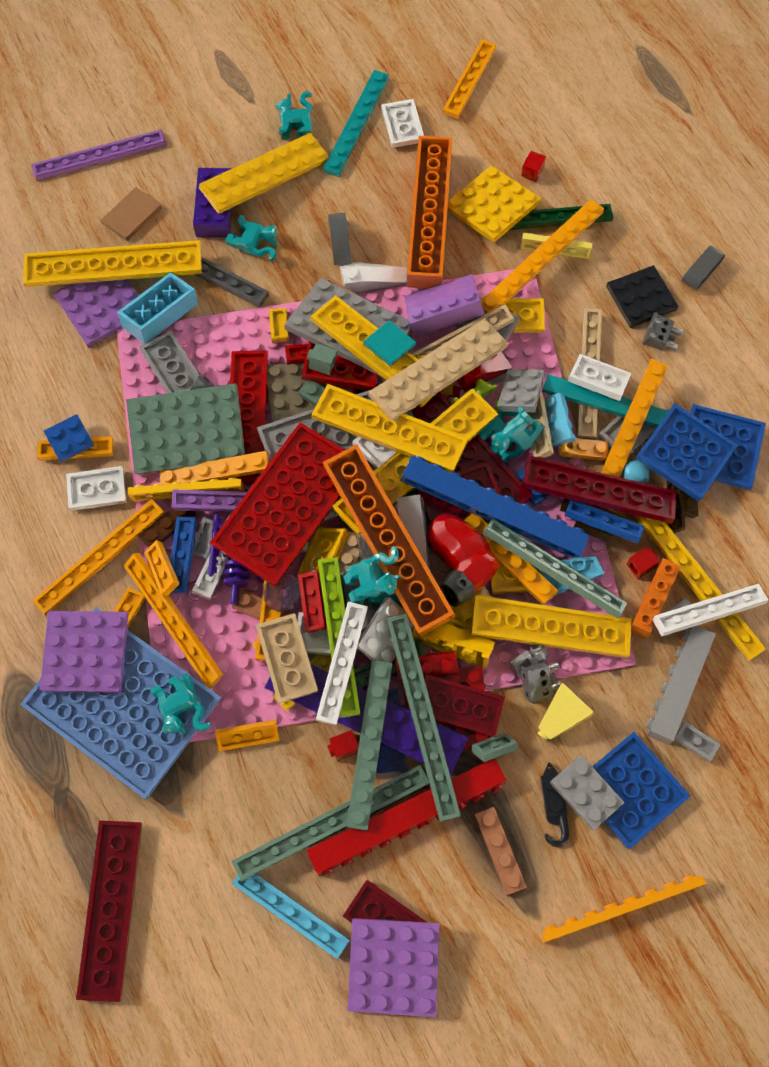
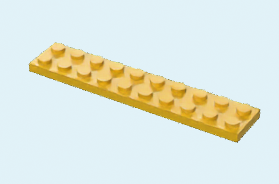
M200 240L25 253L23 284L25 287L165 277L170 272L176 276L202 274Z
M472 388L430 424L468 438L469 442L498 417V413ZM396 452L379 468L373 471L393 506L397 503V498L405 497L414 489V487L400 481L410 457ZM340 499L332 506V509L359 536L361 532L343 500Z

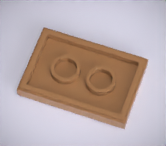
M135 187L101 219V222L121 238L128 241L162 207L160 203Z

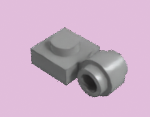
M532 645L530 653L524 651L510 662L519 678H521V666L527 667L548 659V651L545 646Z

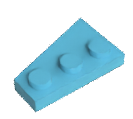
M557 393L546 397L545 407L552 447L576 441V437L571 429L573 427L572 422L568 418L569 411L565 396Z
M596 556L560 560L590 580L604 575V571ZM536 567L537 571L558 590L556 595L570 590V588L557 582L554 578Z

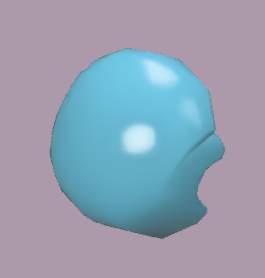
M634 460L624 466L620 477L647 484L651 475L650 469L638 460Z

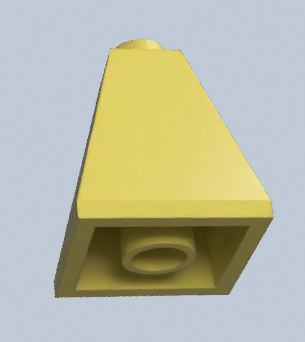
M562 683L541 721L537 733L545 741L548 739L552 740L591 718L593 711Z

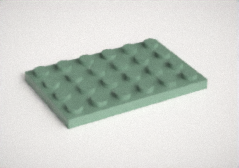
M237 384L126 399L135 474L196 466L207 461L245 455Z

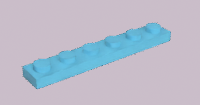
M257 874L242 882L237 875L232 882V885L337 960L349 943V939Z

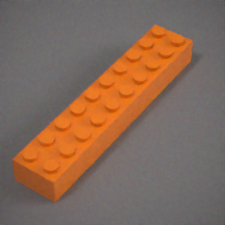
M420 135L418 137L407 266V287L429 289L442 284L452 137Z
M358 444L324 461L323 465L373 556L382 552L390 557L392 554L391 547L395 546L398 549L399 557L396 562L384 564L379 561L378 564L384 575L387 572L391 575H401V578L397 580L395 595L405 613H407L418 636L421 637L454 619L455 614Z

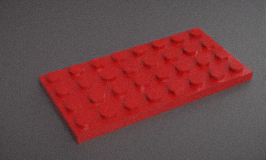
M299 422L210 541V545L276 587L331 511L332 506L340 498L324 468L323 462L345 450Z

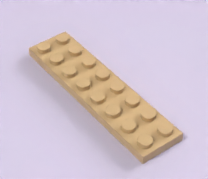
M484 318L369 391L368 396L377 403L390 420L395 421L401 414L412 410L507 348L508 342Z

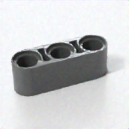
M710 245L686 272L682 282L697 291L720 265L725 254Z

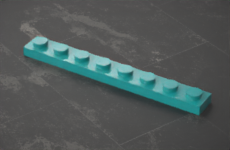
M374 70L323 168L324 173L340 177L389 80V74Z

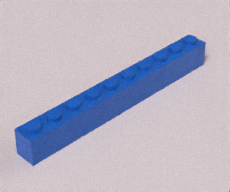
M420 456L410 457L400 479L401 482L483 519L491 521L493 518L515 533L571 558L582 556L589 535L584 533L585 531L581 528H572L563 520L552 519L545 512L532 510L531 506L523 503L519 504L509 496H501L494 489L483 488L474 480H465L461 478L460 474L445 471L442 466L438 464L432 465Z

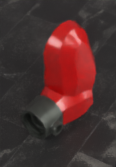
M442 514L433 519L429 524L426 536L429 544L443 557L446 564L452 569L439 584V587L449 605L457 607L471 599L476 592L480 591L495 575L500 563L492 552L485 536L462 518L454 514Z

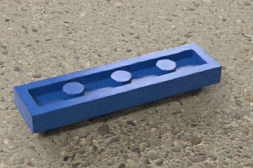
M570 500L564 515L635 543H639L644 526L574 500Z
M177 517L170 562L179 585L171 594H187L198 521L195 517Z

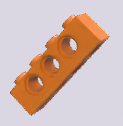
M665 558L661 560L631 623L632 634L645 640L648 638L655 625L653 618L660 614L681 568L680 565Z

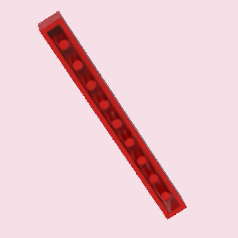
M496 758L451 779L459 810L467 806L466 803L471 800L477 802L485 798V793L491 790L495 793L504 788L503 784L506 783L507 779ZM430 789L369 819L368 831L350 828L306 850L317 875L326 877L335 872L334 868L340 865L344 868L354 862L353 859L361 856V858L369 856L373 853L372 849L378 846L381 849L392 844L391 840L396 837L403 839L411 834V830L415 828L421 830L430 825L429 821L435 818L439 821L432 791Z

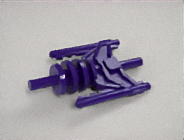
M219 514L214 515L212 539L222 527L223 518H220ZM213 546L210 548L209 577L214 576V573L217 574L216 564H218V560L216 558L219 556V550ZM223 554V557H227L230 560L225 562V568L227 569L224 571V576L226 577L224 584L232 587L230 604L238 605L239 588L248 586L249 582L246 579L250 578V573L248 569ZM257 576L256 579H259L260 583H264V580Z

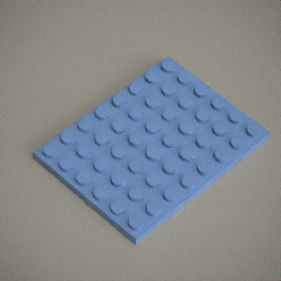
M96 607L93 611H101V610ZM127 630L122 693L40 691V678L20 704L145 800L150 797L198 732L193 727L192 722L196 712L194 708L178 715L187 730L186 734L182 732L165 734L162 731L164 717L159 710L158 698L153 697L150 689L159 685L169 696L176 692V689L169 684L168 679L175 675L180 679L187 672L129 630ZM188 674L194 684L195 694L203 705L204 713L200 720L203 724L222 697Z

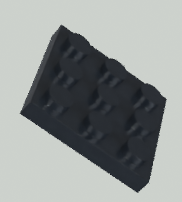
M654 265L612 280L606 284L609 293L630 328L650 321L656 312L658 315L663 316L677 311L679 307Z

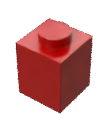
M530 151L522 166L521 176L537 182L544 169L546 156Z
M647 546L631 556L626 565L634 576L639 579L655 569L660 560L657 553Z
M352 730L329 738L330 745L327 747L330 756H335L337 761L358 754L359 746Z

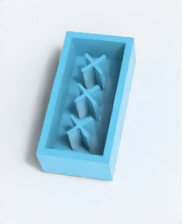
M170 272L119 310L117 314L121 327L146 344L197 306L198 301L195 289Z

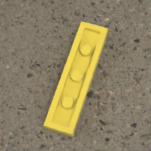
M523 233L521 249L535 251L550 236ZM574 240L559 255L589 259L593 243Z

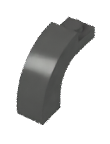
M328 214L334 265L351 264L346 214Z

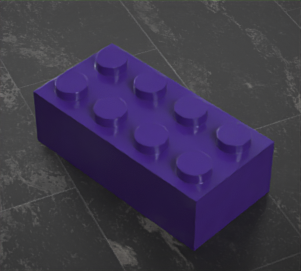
M198 168L193 218L196 237H227L231 233L232 208L218 214L199 189V184L232 168Z

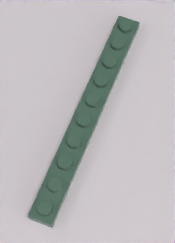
M407 613L387 618L439 822L460 817V811Z
M421 765L374 788L370 815L429 786V780ZM350 801L234 859L232 863L240 881L242 882L347 828Z

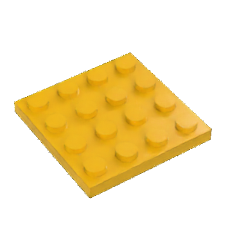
M491 165L448 201L447 211L494 243L541 203V197Z

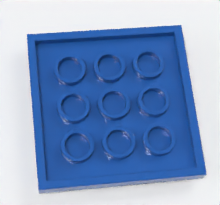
M674 403L635 459L697 501H700L738 445Z
M693 404L690 411L692 415L738 445L714 481L750 491L753 487L766 423Z
M635 732L630 734L592 766L624 802L604 823L627 850L632 848L690 797L689 793Z

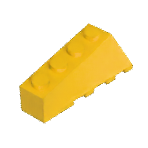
M449 621L421 637L418 636L415 629L413 630L414 642L420 640L422 645L439 652L456 651L457 659L476 666H482L483 669H486L495 645L491 638L471 635V630L454 627L455 625Z

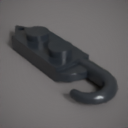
M548 762L543 776L540 777L545 817L550 824L560 826L561 838L558 841H553L547 833L544 836L551 846L561 847L569 839L566 802L550 784V781L559 773Z

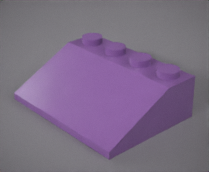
M473 274L405 296L406 311L415 338L485 315Z

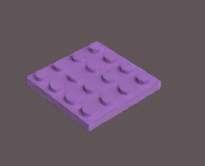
M128 279L74 283L53 293L88 348L122 328L117 312L139 296Z
M48 611L40 691L122 693L129 613Z
M353 918L348 1011L436 1017L440 923Z

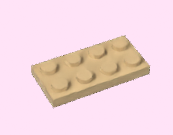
M295 613L257 624L256 628L278 704L317 693V685Z

